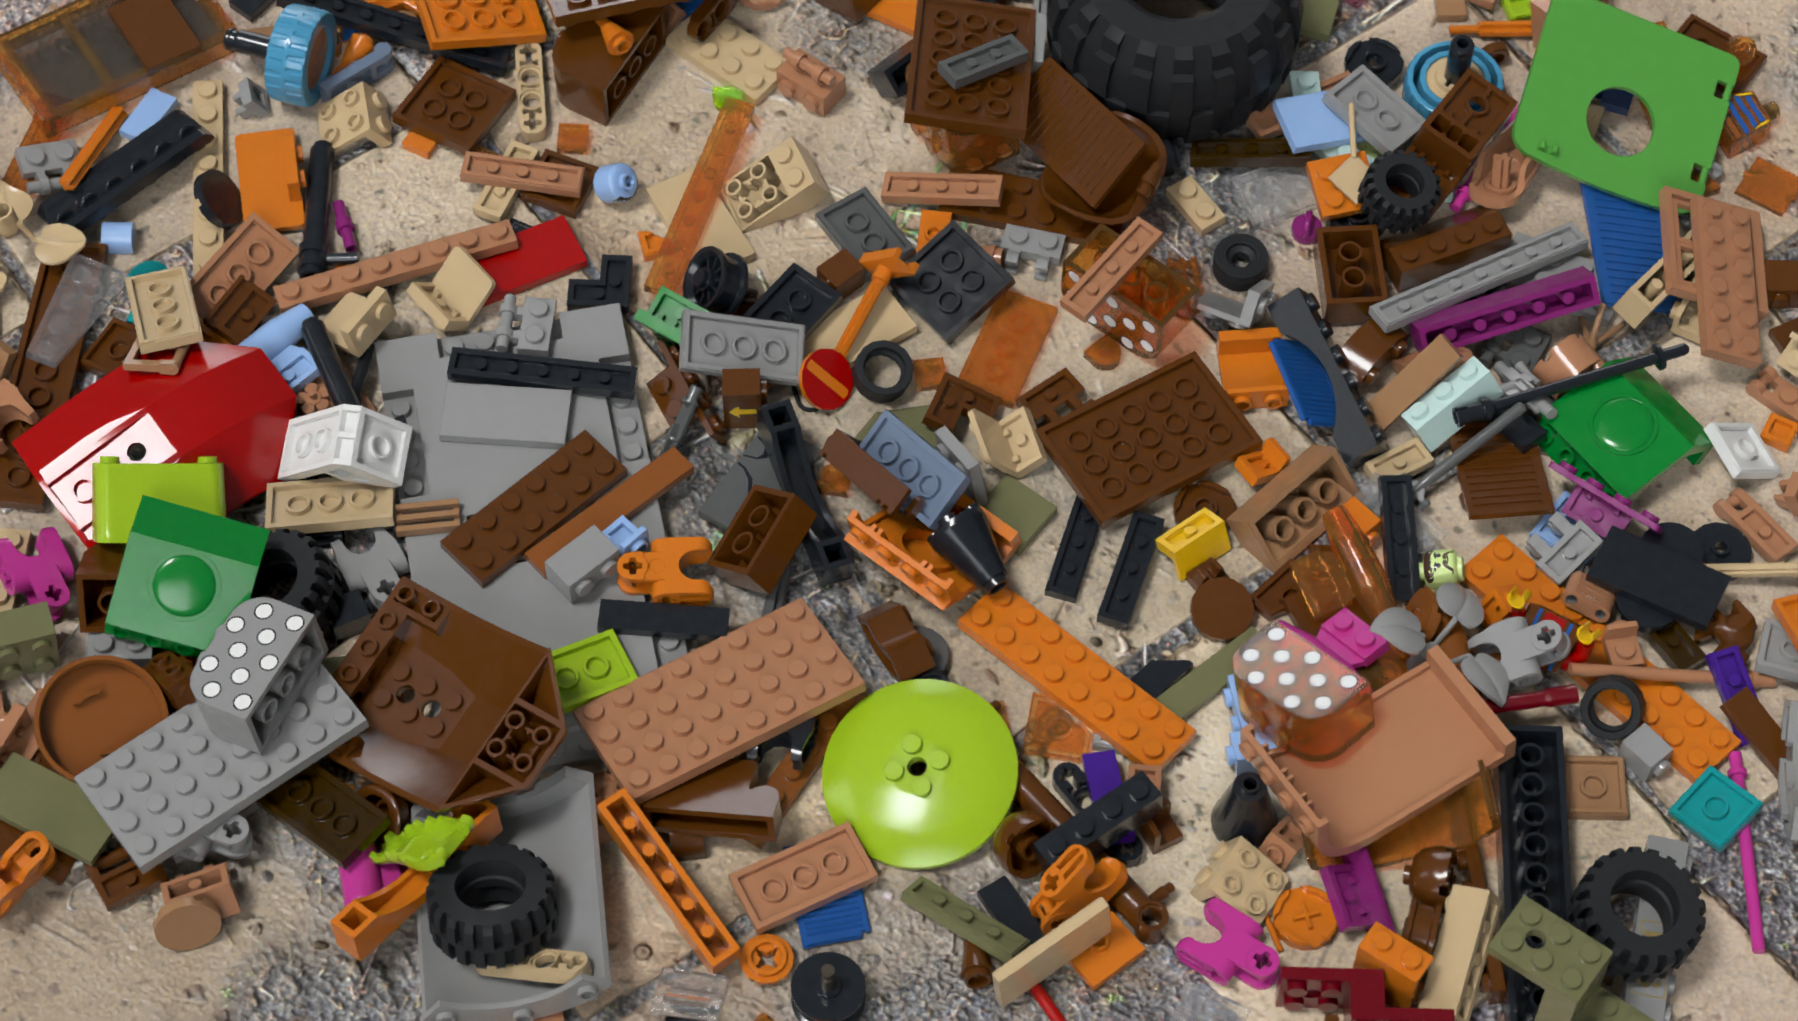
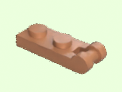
M1764 365L1758 372V378L1752 379L1745 386L1746 392L1776 414L1798 423V388L1779 376L1776 369L1772 366ZM1767 385L1774 390L1772 393L1766 389Z
M1735 488L1729 493L1727 499H1720L1713 504L1715 514L1720 519H1725L1731 526L1739 529L1748 538L1750 545L1768 562H1782L1797 551L1798 543L1742 488ZM1738 507L1742 508L1743 510L1738 512L1735 508Z

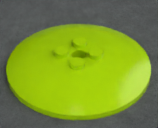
M912 679L897 682L883 687L862 699L844 716L832 734L826 749L822 768L824 799L835 825L838 826L849 821L869 858L890 867L908 870H926L953 864L968 857L985 845L994 836L996 828L1002 820L1010 813L1019 780V762L1015 743L1000 714L975 692L952 682L936 679ZM921 761L927 764L924 774L913 776L909 773L910 766L913 763Z

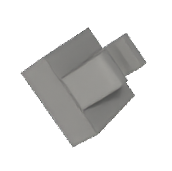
M249 78L238 83L239 91L233 96V101L241 106L235 110L236 114L242 118L256 115L261 119L270 114L266 90Z

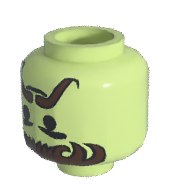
M1454 549L1427 551L1424 554L1423 562H1418L1420 581H1425L1426 587L1437 591L1444 583L1460 585V581H1465L1463 556H1458Z

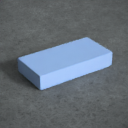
M151 87L119 129L120 136L128 140L134 139L174 111L178 106L177 98Z

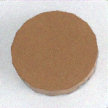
M186 896L169 902L157 912L158 917L156 920H153L152 925L157 942L164 948L175 951H187L202 947L212 941L220 932L222 921L218 906L210 899L203 898L204 901L195 900V896Z

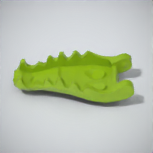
M465 814L458 819L439 815L437 819L428 816L425 819V823L415 819L412 825L407 824L404 831L399 835H396L391 830L388 831L384 836L385 843L382 844L381 852L375 853L371 851L369 857L375 864L397 863L417 871H431L444 867L445 862L455 849L467 839L468 833L475 826V822L471 816Z

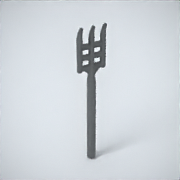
M1517 402L1430 470L1420 481L1412 480L1413 497L1420 503L1414 507L1415 517L1431 505V502L1424 498L1425 488L1438 481L1525 413L1526 406L1524 403ZM1377 493L1364 505L1368 509L1379 502V494Z

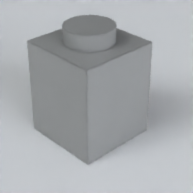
M1644 723L1622 741L1617 757H1624L1625 765L1646 783L1653 776L1661 777L1670 768L1671 763L1669 760L1673 748Z

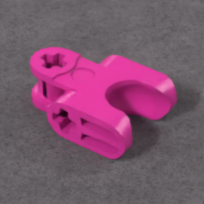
M54 527L41 529L36 540V549L39 553L37 556H26L16 550L9 538H1L0 579L7 593L10 596L24 593L28 605L47 601L53 623L58 621L62 617L64 607L70 599V591L65 582L73 580L74 569L57 530Z
M1217 898L1209 899L1204 906L1205 919L1209 925L1215 927L1220 932L1222 937L1214 943H1201L1191 937H1185L1174 948L1177 959L1222 986H1227L1232 977L1235 976L1254 989L1266 990L1271 988L1277 980L1280 961L1277 952L1272 947L1259 941L1264 933L1262 927L1255 920Z

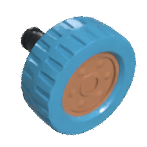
M294 3L286 6L280 13L271 36L247 30H236L234 27H231L225 33L223 45L227 51L234 50L240 54L265 59V87L272 99L291 105L311 107L321 98L319 83L324 81L332 72L337 46V26L334 16L329 11Z

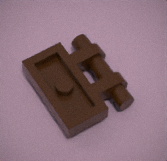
M1065 367L1016 398V406L1018 408L1025 406L1030 409L1034 422L1038 425L1044 420L1050 423L1060 418L1057 412L1066 406L1072 412L1094 400L1089 399L1085 403L1079 400L1080 397L1084 396L1085 388Z

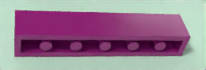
M1584 266L1445 308L1410 323L1409 327L1414 348L1419 353L1439 334H1444L1456 348L1599 305L1601 301L1595 275Z

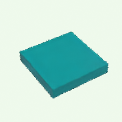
M1710 765L1668 810V815L1721 854L1761 811L1763 802Z

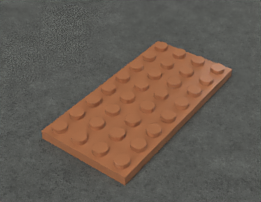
M801 597L728 633L727 636H722L633 680L630 684L604 694L572 710L575 721L621 789L625 787L636 804L640 805L866 691L863 679Z

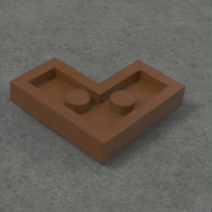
M945 372L923 418L922 424L935 430L946 426L952 433L960 414L969 418L968 411L973 408L993 418L1002 398Z

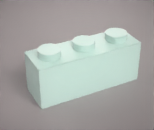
M1472 356L1404 411L1401 417L1413 435L1418 437L1431 453L1462 428H1458L1457 424H1455L1452 408L1477 402L1478 398L1483 396L1495 400L1504 393L1492 373L1475 356Z

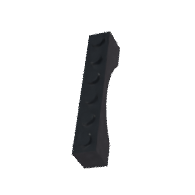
M1298 287L1268 305L1267 308L1279 332L1292 340L1306 345L1319 358L1329 375L1336 402V419L1332 437L1345 463L1357 470L1365 462L1387 452L1388 449L1384 443L1387 439L1386 434L1378 423H1374L1370 415L1373 413V409L1365 397L1361 398L1357 390L1360 387V383L1351 370H1347L1344 364L1347 360L1346 355L1338 344H1334L1331 338L1334 332L1325 318L1322 319L1317 310L1321 307L1314 294L1311 292L1308 294Z
M790 399L760 406L756 427L781 490L796 494L818 514L802 542L820 587L850 579L856 562L848 542L843 540L845 538L844 533L833 521L819 493L808 461L801 426Z

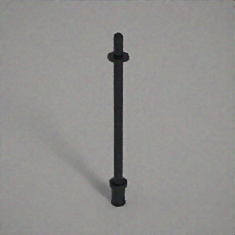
M1656 343L1651 346V353L1495 400H1491L1486 396L1480 397L1477 402L1452 408L1453 420L1458 428L1480 420L1487 422L1493 419L1496 412L1509 409L1517 402L1529 403L1655 365L1661 371L1666 369V361L1685 356L1689 353L1690 349L1685 343L1662 349L1661 345Z

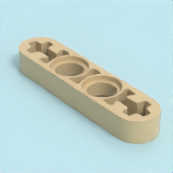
M538 43L518 44L515 49L520 133L524 140L535 143L543 140L547 135L542 50ZM526 53H532V64H526ZM527 75L538 77V80L531 84L522 81ZM528 99H536L540 102L538 106L533 108L524 105ZM530 118H536V130H530Z
M541 948V951L533 957H530L528 954L525 957V961L517 965L506 964V968L496 969V966H487V969H479L473 964L475 971L483 976L566 984L581 973L592 975L593 973L590 961L585 953ZM552 963L547 967L539 968L544 964Z

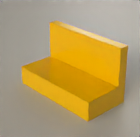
M1206 507L1155 539L1157 548L1173 560L1177 578L1181 582L1186 579V573L1211 557L1217 559L1231 550L1224 520Z

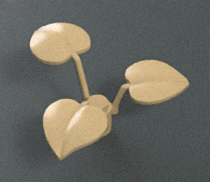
M0 180V236L12 237L21 229L34 243H38L34 254L45 265L65 263L85 247L87 243L85 235L79 229L68 224L55 223L48 225L42 230L41 238L35 236L24 224L34 210V202L31 196ZM0 245V269H1L2 263H1V245ZM0 271L1 294L8 283V278L5 273Z

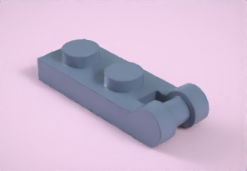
M386 42L377 43L374 47V52L360 60L353 61L348 67L336 74L329 75L324 81L320 82L319 88L322 102L325 103L361 81L370 85L394 70V60L390 44Z

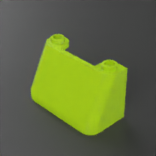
M100 456V462H92V540L97 543L128 542L143 495L227 518L224 463L217 462V456H198V462L121 463L120 456Z

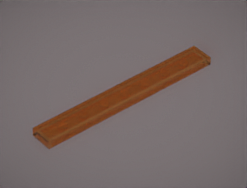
M726 97L644 284L645 292L657 295L661 286L675 293L677 292L754 114L755 104Z

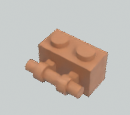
M790 47L784 49L782 57L787 60L777 69V89L786 97H792L803 104L810 112H816L825 117L846 95V77L800 48L796 51Z
M227 862L215 866L211 863L203 866V870L188 875L181 873L175 875V879L160 884L164 905L175 899L195 896V900L204 901L203 898H206L218 906L221 919L241 912L237 892L231 879V872Z

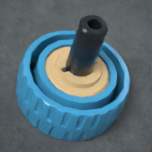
M1459 35L1454 37L1452 41L1438 42L1427 46L1414 56L1408 65L1404 78L1402 99L1422 117L1427 119L1468 68L1502 91H1504V78L1499 65L1487 52L1474 46L1475 44L1470 37ZM1469 103L1474 111H1483L1479 104Z

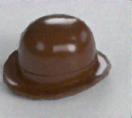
M367 784L360 788L358 794L387 814L392 821V824L376 840L384 844V836L390 830L399 835L410 817V809L406 799L376 784Z

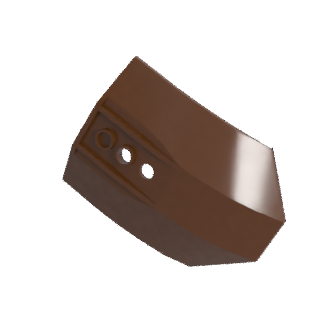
M402 576L332 675L366 718L369 727L325 756L393 794L436 813L528 790L535 783L568 735L552 650L504 630ZM414 690L415 696L410 702H400V696L404 691ZM431 702L439 703L441 710L437 716L432 718L424 716V708L427 704Z

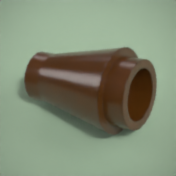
M965 939L963 941L964 951L960 977L968 988H985L991 983L992 972H994L987 953Z

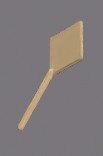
M1349 103L1351 156L1328 179L1356 205L1358 203L1359 185L1369 167L1357 157L1354 104Z

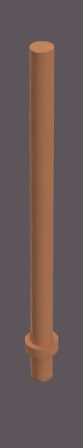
M1572 662L1568 666V674L1570 676L1604 677L1619 675L1628 679L1715 684L1711 672L1706 670ZM1754 670L1748 671L1754 690L1758 687L1774 688L1776 686V677L1754 672Z

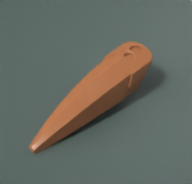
M1514 121L1494 136L1493 141L1482 149L1478 162L1474 166L1472 180L1469 184V197L1483 207L1505 209L1515 205L1531 186L1535 175L1542 166V164L1524 156L1514 145L1512 139Z

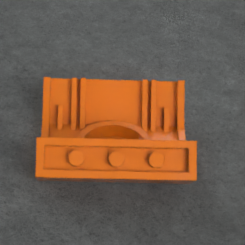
M963 493L949 513L954 512L955 515H958L967 506L975 503V501ZM980 505L985 512L1005 565L1017 550V547L1022 543L1019 532ZM855 509L846 518L851 530L843 540L942 611L978 589L931 548L927 538L935 532L934 530L926 527L922 531L891 516L885 511L886 509L881 510L865 521L862 520L859 512Z

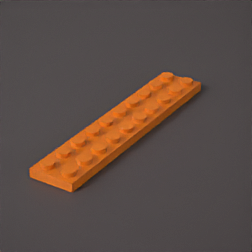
M1500 534L1464 565L1465 581L1462 582L1481 599L1494 586L1518 585L1523 593L1526 590L1532 592L1531 598L1527 601L1528 604L1530 602L1541 604L1580 625L1590 621L1589 629L1593 632L1601 629L1602 635L1595 640L1590 658L1585 663L1608 665L1601 642L1607 624L1605 622H1596L1567 607L1562 601L1565 588L1562 585L1559 587L1535 567L1536 563L1503 534ZM1643 656L1645 663L1643 667L1657 668ZM1570 676L1585 690L1600 678ZM1629 679L1639 687L1645 700V714L1636 730L1646 723L1673 748L1669 762L1692 784L1710 765L1717 768L1729 757L1728 755L1731 751H1736L1740 747L1742 741L1674 682ZM1607 689L1596 696L1595 699L1620 721L1625 723L1629 719L1632 705L1630 699L1624 693L1616 689Z

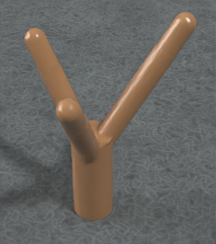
M1605 303L1599 305L1591 334H1589L1584 317H1578L1583 337L1594 350H1596L1599 344L1626 327V323L1621 322L1596 338L1606 307Z

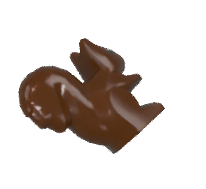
M1736 599L1733 601L1732 610L1729 615L1725 616L1720 610L1716 609L1706 632L1695 628L1694 642L1700 645L1710 639H1714L1720 645L1713 652L1738 645L1747 667V661L1750 657L1745 651L1754 641L1757 623L1748 609Z

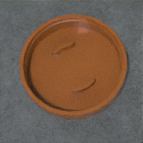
M88 656L65 665L45 684L35 708V740L42 757L50 768L57 774L76 783L74 780L75 776L169 717L165 697L156 681L137 664L116 656Z

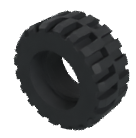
M276 529V532L273 533L270 530L266 550L261 560L250 599L263 597L265 592L280 580L297 577L292 589L280 601L314 614L321 631L326 632L331 625L329 622L331 617L335 618L339 610L337 603L342 600L343 590L340 588L342 580L337 572V567L312 537L306 536L304 532Z
M490 842L488 846L481 847L479 844L469 847V850L464 852L459 850L453 853L451 859L445 862V866L437 868L428 880L426 902L430 934H432V939L436 946L442 949V952L452 960L456 957L457 962L466 966L475 964L476 968L487 969V966H496V969L506 968V964L510 963L517 965L524 962L528 954L530 957H533L540 952L541 946L545 947L551 940L552 934L556 931L558 908L554 875L539 856L535 858V854L526 848L519 850L516 845L509 843L506 846H500L498 842ZM494 900L513 903L497 910L471 908L477 904Z
M1629 847L1626 852L1624 849L1618 848L1612 850L1609 855H1602L1587 870L1570 898L1571 906L1568 908V919L1573 922L1571 925L1613 951L1605 974L1614 979L1617 975L1623 976L1624 982L1635 983L1638 978H1641V982L1649 983L1654 982L1657 977L1663 979L1671 975L1695 949L1702 938L1701 933L1705 930L1706 919L1703 915L1706 912L1705 901L1698 898L1702 893L1696 882L1692 884L1689 879L1691 874L1685 867L1681 870L1675 865V859L1667 856L1665 859L1659 856L1660 852L1649 848L1647 852H1642L1641 847ZM1626 893L1647 901L1657 911L1661 919L1663 934L1659 936H1642L1628 930L1616 918L1612 910L1610 896Z

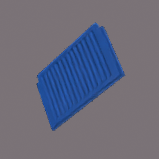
M1274 338L1268 345L1300 420L1306 421L1309 426L1334 428L1336 419L1334 390L1323 364L1303 343Z
M794 845L782 847V850H785ZM862 888L797 917L803 950L863 939L862 933L871 932Z

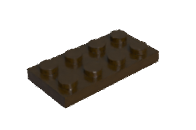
M316 763L308 766L255 801L259 807L345 870L392 824L387 814Z

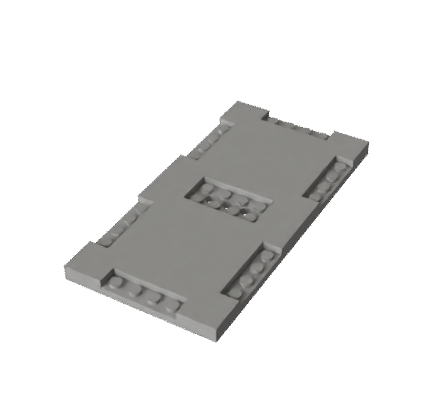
M620 303L558 313L559 320H555L549 357L631 366ZM521 326L512 327L513 330H520ZM496 330L441 339L436 338L435 332L374 342L385 414L390 418L404 415L407 424L412 426L402 486L397 487L399 504L458 498L462 525L559 450L554 448L440 441L439 432L447 382L485 384L448 380L447 370L452 347L497 351V341L494 338ZM509 344L507 353L518 354V345ZM636 390L634 400L572 393L566 444L586 430L627 468L628 476L593 503L651 463ZM658 499L629 519L638 529L642 525L648 529L649 545L645 552H650V544L653 540L665 538ZM454 518L435 520V522L453 521ZM421 521V522L403 523V525H413V524H423V523H422V521ZM451 532L405 537L412 581L464 610L548 649L551 648L552 651L599 634L597 624L601 599L652 602L651 594L633 596L623 593L618 587V572H616L613 576L604 578L594 585V588L588 595L578 597L571 603L548 579L545 580L525 559V556L482 588L441 548L440 541ZM616 634L638 678L687 654L685 639ZM431 702L433 716L435 717L440 713L441 705L437 702ZM573 712L564 714L568 735L541 773L558 771L564 766L576 768L604 763L575 721Z

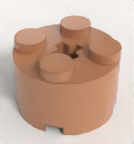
M1574 333L1548 352L1551 356L1547 359L1546 363L1541 359L1534 367L1532 374L1542 382L1541 385H1545L1598 369L1605 364V361L1579 333L1577 336ZM1570 390L1552 395V397L1557 401Z

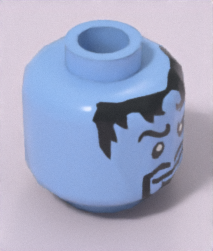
M625 163L605 164L596 171L593 186L599 199L606 203L626 202L636 194L638 178L633 168Z

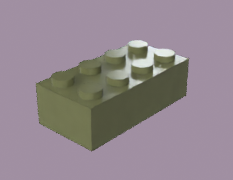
M47 601L0 612V681H12L23 675L35 672L45 673L53 668L60 667L56 631Z

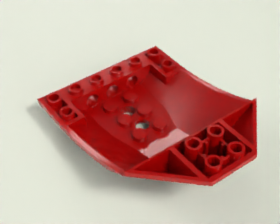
M204 341L193 343L184 357L178 373L175 375L160 374V372L124 371L122 365L62 404L11 443L44 492L87 549L99 544L92 540V462H100V456H120L121 463L198 462V456H217V462L224 463L226 515L266 492L267 483L284 482L277 478L288 423L290 419L295 418L298 396L261 348ZM166 349L140 354L138 359L172 360L177 350ZM135 444H142L146 448L144 458L139 461H133L129 458V450Z

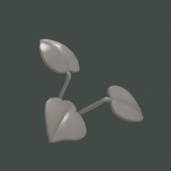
M1444 583L1437 589L1436 600L1439 607L1446 614L1453 617L1433 642L1425 643L1426 635L1420 632L1421 623L1419 619L1410 611L1401 607H1391L1381 612L1371 624L1369 631L1382 636L1399 650L1411 654L1406 661V667L1410 671L1426 661L1427 650L1437 644L1439 646L1457 621L1468 629L1477 628L1482 623L1484 609L1475 594L1455 583ZM1466 653L1450 659L1454 665L1461 662L1460 666L1466 678L1500 707L1506 703L1509 677L1505 668L1495 658L1486 653H1478L1475 657L1470 653Z

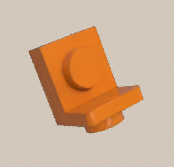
M1518 585L1494 586L1480 601L1484 609V619L1481 623L1484 629H1487L1494 623L1511 618L1512 606L1507 601V595L1517 586V593L1522 597L1523 592Z

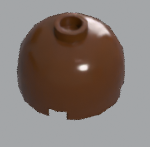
M1018 811L1011 813L1002 820L993 836L992 848L997 862L1011 875L1017 876L1020 879L1026 880L1038 876L1044 870L1035 859L1033 843L1057 828V826L1037 812Z
M1430 846L1424 848L1414 856L1411 865H1405L1403 871V885H1409L1411 898L1415 896L1418 898V903L1435 906L1437 902L1442 903L1441 913L1445 914V900L1451 894L1453 884L1456 883V875H1453V867H1450V864L1457 865V850L1455 847Z

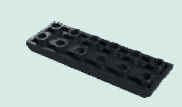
M174 110L89 169L74 191H65L62 188L39 205L37 214L48 225L55 223L68 224L83 233V231L105 218L121 204L129 201L138 192L156 182L165 173L179 166L182 161L203 149L215 137L186 112Z

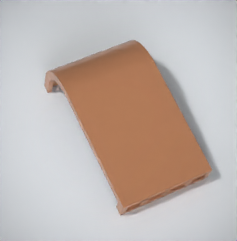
M1437 644L1427 650L1425 662L1295 740L1280 747L1269 749L1267 742L1260 745L1256 740L1255 727L1250 723L1240 729L1239 749L1243 757L1259 773L1264 784L1270 787L1282 807L1292 815L1301 831L1310 838L1317 849L1325 856L1336 857L1352 853L1369 845L1515 756L1516 738Z

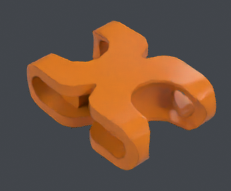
M28 831L24 833L2 856L0 861V919L21 900L25 891L37 884L56 863V851L41 832ZM36 850H40L38 854L31 857Z

